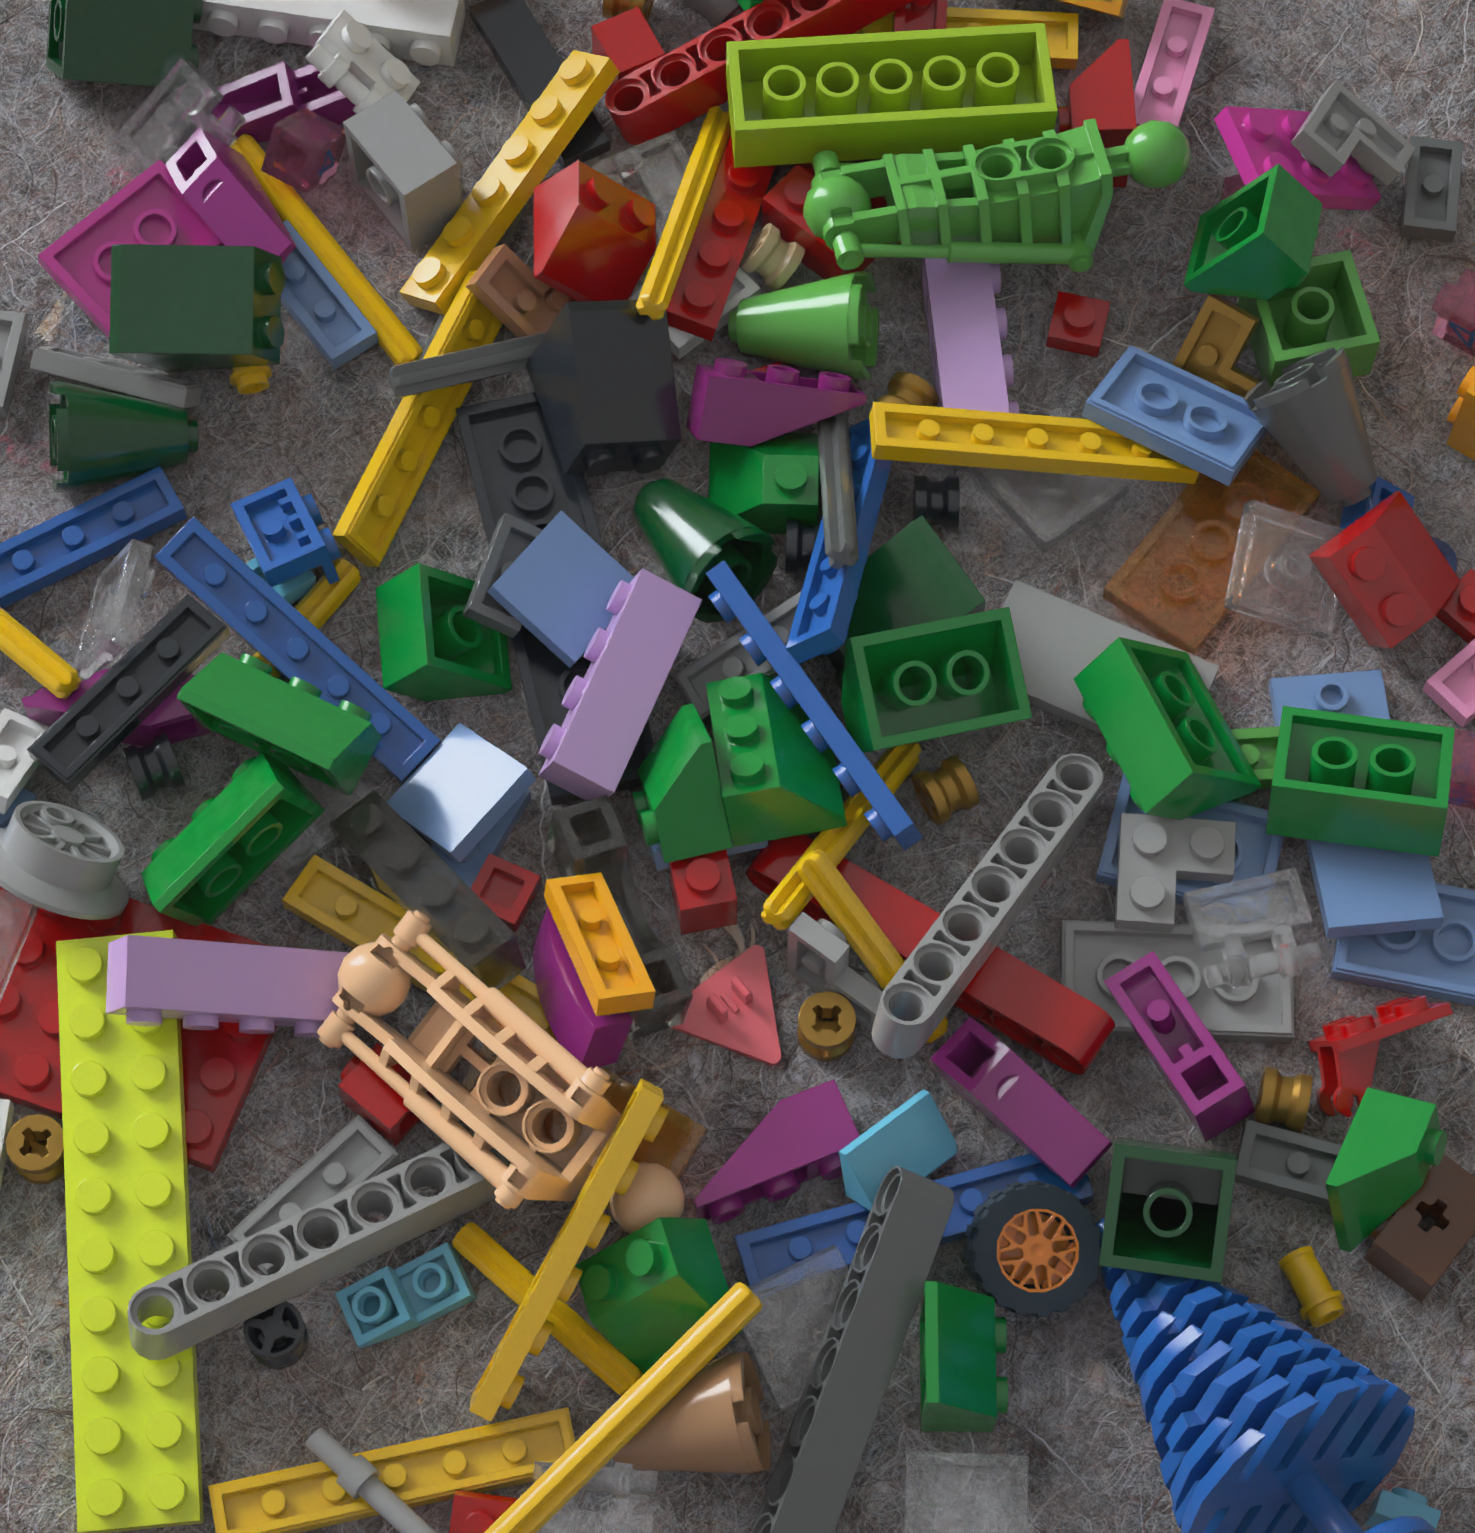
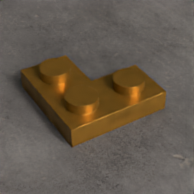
M1216 294L1208 295L1172 365L1244 398L1261 381L1235 366L1260 319Z

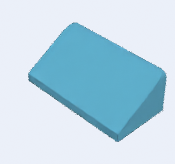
M924 1089L839 1151L847 1197L866 1209L871 1210L881 1182L892 1167L898 1165L923 1177H927L957 1154L958 1149L955 1139L930 1092Z

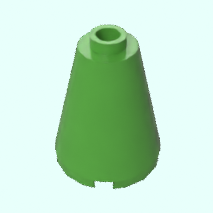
M858 271L741 299L738 309L731 310L729 314L728 332L730 341L738 342L741 353L821 372H836L850 376L855 380H870L872 375L866 367L876 366L879 345V308H871L867 298V292H877L873 275L870 272Z

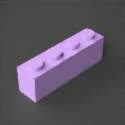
M922 258L921 281L935 391L939 396L937 407L1020 414L1018 402H1009L1007 387H1012L1014 384V371L1011 354L1002 355L1000 340L1007 339L1005 307L996 308L994 294L1001 293L1000 265L991 263H948L946 259Z
M643 568L629 584L623 580L618 583L606 607L607 611L613 613L611 621L606 630L600 627L597 629L585 651L584 658L590 660L591 664L584 678L577 675L573 679L563 698L561 706L569 709L561 727L553 724L541 745L539 754L545 757L546 760L538 775L539 777L598 807L615 792L702 599Z
M126 935L108 943L106 1014L126 1015L125 1024L131 1026L162 1025V1018L183 1019L182 1028L189 1030H216L219 1027V1022L239 1023V1032L270 1034L274 1033L275 1025L294 1027V1036L319 1038L320 1036L317 1033L319 1027L332 1010L337 1011L339 1009L332 1001V998L339 990L337 973L343 958L350 952Z

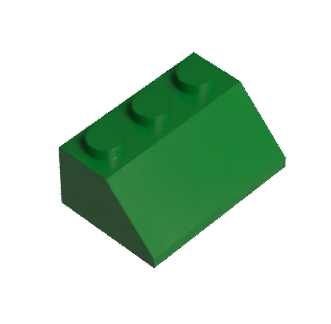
M1004 607L848 638L846 641L841 702L847 731L861 751L866 753L1032 718L1010 608Z
M1118 637L1073 678L1084 698L1082 700L1084 710L1098 724L1107 741V753L1121 767L1131 786L1130 795L1134 803L1145 814L1182 820L1253 793L1261 786L1187 652Z
M221 652L181 688L176 698L202 727L259 754L263 751L280 760L287 767L350 797L382 738L374 725L369 722L372 715L368 711L346 700H342L338 707L320 699L323 692L314 685L297 677H292L289 684L270 675L273 670L271 666L245 653L237 660Z
M763 673L741 677L735 676L725 680L706 683L722 797L733 847L847 826L839 779L832 771L836 767L833 751L829 747L821 754L801 727L803 723L809 720L808 716L799 704L789 710L769 683L773 678Z
M1283 706L1266 834L1439 857L1448 810L1455 728Z
M263 751L257 757L247 759L234 771L232 782L217 797L210 798L198 806L191 817L192 822L176 838L166 840L153 852L151 856L152 862L140 873L153 906L160 913L195 927L201 923L211 925L326 809L280 760Z

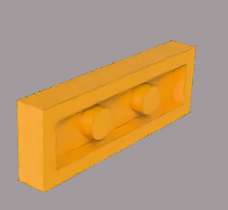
M602 872L546 879L545 901L595 1015L603 1016L653 1008L656 991Z

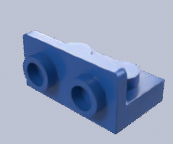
M291 477L230 504L253 554L271 587L318 566L321 567L329 585L340 581L332 562L341 558L337 544L328 527L318 531L317 526L324 524L319 509L311 493L303 497L300 496Z

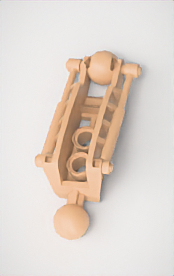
M409 909L394 928L393 932L395 935L393 938L382 933L376 942L359 945L343 958L337 973L339 990L332 998V1001L339 1009L337 1011L332 1010L317 1030L320 1036L319 1040L331 1049L334 1047L340 1049L344 1044L404 1098L403 1104L496 1188L494 1191L495 1200L505 1209H516L523 1199L572 1202L577 1199L621 1117V1114L602 1096L612 1084L609 1081L610 1076L598 1066L587 1068L498 989L487 987L428 935L432 928V925L429 923L430 919L417 909L415 912ZM419 946L446 971L439 975L416 955L412 954L410 949ZM412 976L427 988L426 992L436 1002L407 1039L380 1016L393 1012L405 1001L411 987ZM460 983L463 984L469 991H471L477 998L471 1001L466 995L459 991ZM492 1017L495 1018L501 1025H499L495 1020H493ZM355 1022L385 1045L380 1057L353 1033L356 1029ZM477 1038L498 1056L494 1062H491L472 1046ZM462 1057L481 1072L477 1085L471 1092L450 1075V1072ZM399 1063L412 1075L410 1084L391 1067ZM509 1072L518 1078L521 1085L520 1096L512 1105L504 1103L498 1092L501 1078ZM428 1091L443 1103L442 1107L427 1094ZM554 1109L562 1113L567 1123L564 1137L556 1143L546 1136L543 1128L547 1114ZM462 1120L475 1132L474 1136L458 1121ZM492 1148H495L499 1153H501L505 1158H507L511 1162V1164L509 1166H506L490 1150ZM641 1162L624 1196L613 1193L610 1199V1208L613 1218L623 1231L631 1234L659 1217L680 1218L684 1211L685 1196L680 1181L671 1170L658 1163Z

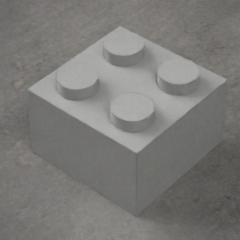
M395 90L344 121L343 125L353 181L413 253L440 236L445 225L461 207L465 191L459 181L458 170L462 167L461 160L453 146L446 140L439 142L431 132V125L423 110L415 103L409 106L398 91Z

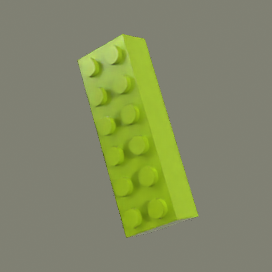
M1045 23L726 42V86L734 168L812 163L813 157L818 152L824 150L835 152L838 155L839 161L882 159V155L890 153L892 155L922 154V149H933L934 153L962 152V146L973 144L975 150H979L992 145L1002 144L1004 139L1014 138V141L1042 137L1043 131L1052 129L1055 131L1058 110Z

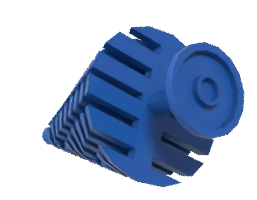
M1105 1217L1095 1224V1226L1099 1227L1102 1237ZM1099 1239L1101 1249L1102 1239ZM1100 1266L1105 1287L1112 1291L1110 1295L1111 1307L1115 1320L1121 1322L1120 1326L1124 1333L1121 1339L1127 1356L1130 1358L1129 1366L1134 1384L1138 1383L1140 1388L1141 1406L1147 1424L1151 1420L1154 1443L1162 1461L1160 1463L1165 1486L1171 1493L1172 1509L1181 1533H1438L1432 1525L1419 1516L1396 1517L1379 1523L1364 1532L1350 1514L1369 1497L1396 1465L1413 1431L1415 1408L1407 1405L1411 1397L1401 1388L1387 1379L1381 1380L1369 1368L1357 1361L1353 1362L1349 1358L1344 1357L1342 1352L1319 1339H1314L1313 1335L1292 1322H1287L1276 1316L1277 1313L1266 1306L1247 1302L1249 1296L1235 1288L1220 1285L1221 1283Z

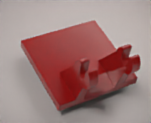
M1426 995L1412 999L1405 996L1375 1006L1377 1017L1373 1018L1372 1014L1358 1018L1355 1015H1351L1323 1024L1321 1027L1324 1035L1307 1041L1310 1051L1317 1052L1322 1087L1317 1093L1316 1101L1320 1111L1327 1116H1334L1335 1108L1340 1115L1351 1117V1108L1354 1102L1353 1095L1359 1107L1367 1087L1371 1088L1380 1039L1453 1014L1449 1002L1428 1003Z

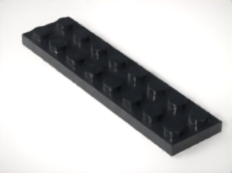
M536 392L455 408L488 546L498 520L504 513L543 530L562 510L603 548L584 473L564 474ZM522 625L519 633L514 638H511L539 752L553 724L562 726L569 709L561 706L563 698L577 675L584 678L591 661L584 658V652L569 668ZM648 720L615 792L640 787L637 770L654 747ZM539 754L543 767L546 758ZM545 780L552 806L582 800V798Z

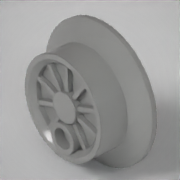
M23 802L15 808L7 828H0V886L30 904L60 915L87 920L113 918L125 910L129 901L128 890L124 882L116 874L124 855V846L112 830L83 812L52 802Z

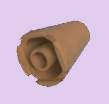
M744 1351L732 1352L706 1364L613 1457L617 1467L624 1470L758 1474V1472L770 1470L772 1467L769 1420L762 1421L759 1401H763L765 1398L751 1355Z

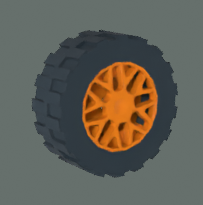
M1031 1180L1025 1183L1017 1181L1006 1184L1007 1188L1001 1191L996 1189L987 1196L989 1199L983 1205L979 1204L973 1212L975 1216L971 1225H967L965 1236L968 1238L967 1247H964L965 1259L969 1261L970 1269L968 1271L971 1278L977 1282L980 1287L979 1290L984 1295L995 1298L996 1304L1015 1314L1047 1317L1051 1312L1057 1311L1062 1313L1070 1309L1069 1305L1076 1300L1081 1301L1087 1295L1086 1290L1091 1282L1095 1283L1098 1277L1097 1268L1101 1253L1099 1239H1102L1100 1229L1095 1226L1092 1220L1094 1216L1089 1208L1083 1206L1075 1195L1060 1187Z

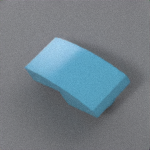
M448 1242L395 1270L386 1266L335 1293L359 1348H365L410 1331L477 1299L455 1248Z

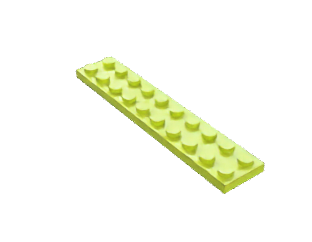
M173 930L56 941L77 1533H111L204 1523L196 1345L170 1358L148 1360L138 1355L132 1348L127 1315L129 1301L135 1292L192 1264L181 1019L162 1018V1025L131 1026L125 1024L126 1015L106 1014L108 943L126 935L177 939ZM153 1316L146 1319L142 1325L149 1329H159L165 1327L171 1321L163 1316Z

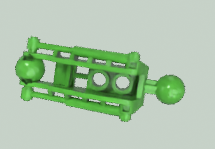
M1094 118L1084 120L1081 127L1058 134L1052 129L1043 131L1042 137L1021 141H1014V138L1004 139L1002 144L992 145L979 150H975L973 144L962 146V152L934 153L933 149H922V154L892 155L890 153L882 155L881 160L863 163H840L835 152L824 150L818 152L812 159L815 177L811 183L812 189L806 195L803 216L814 236L824 240L826 245L834 250L838 266L845 270L859 267L864 261V257L946 259L948 263L1069 265L1070 269L1074 272H1084L1091 268L1094 262L1092 254L1113 198V177L1129 174L1133 181L1144 187L1163 189L1178 182L1186 173L1191 160V148L1188 138L1179 127L1170 122L1150 120L1137 126L1127 137L1124 145L1104 148ZM885 196L887 207L872 209L870 198Z

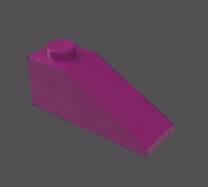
M1154 951L1104 981L1110 994L1165 1082L1205 1142L1255 1112L1245 1083Z

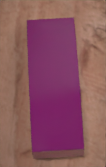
M284 61L190 98L196 129L199 127L203 128L228 146L233 140H237L243 134L251 135L259 143L300 136L343 124L344 121L356 114L353 111L355 105L334 85L328 88L318 78L320 72L312 64L292 71Z
M547 906L533 945V970L537 994L546 1019L559 1044L587 1068L617 1063L633 1018L628 1012L603 1016L595 1015Z

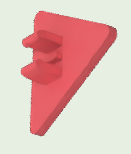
M760 945L751 946L662 1013V1023L669 1028L767 1065H778L781 1062V1051L764 948Z

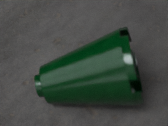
M52 382L50 385L51 393L60 394V404H49L50 466L57 465V470L62 471V479H52L54 492H68L144 474L158 466L164 469L185 464L188 461V453L198 451L197 420H188L187 412L184 408L66 382Z
M670 478L651 481L638 492L633 508V516L673 585L702 599L694 618L705 623L724 620L708 597L716 591V588L705 574L722 561L726 562L753 601L769 583L777 566L778 556L772 552V545H776L774 539L764 529Z

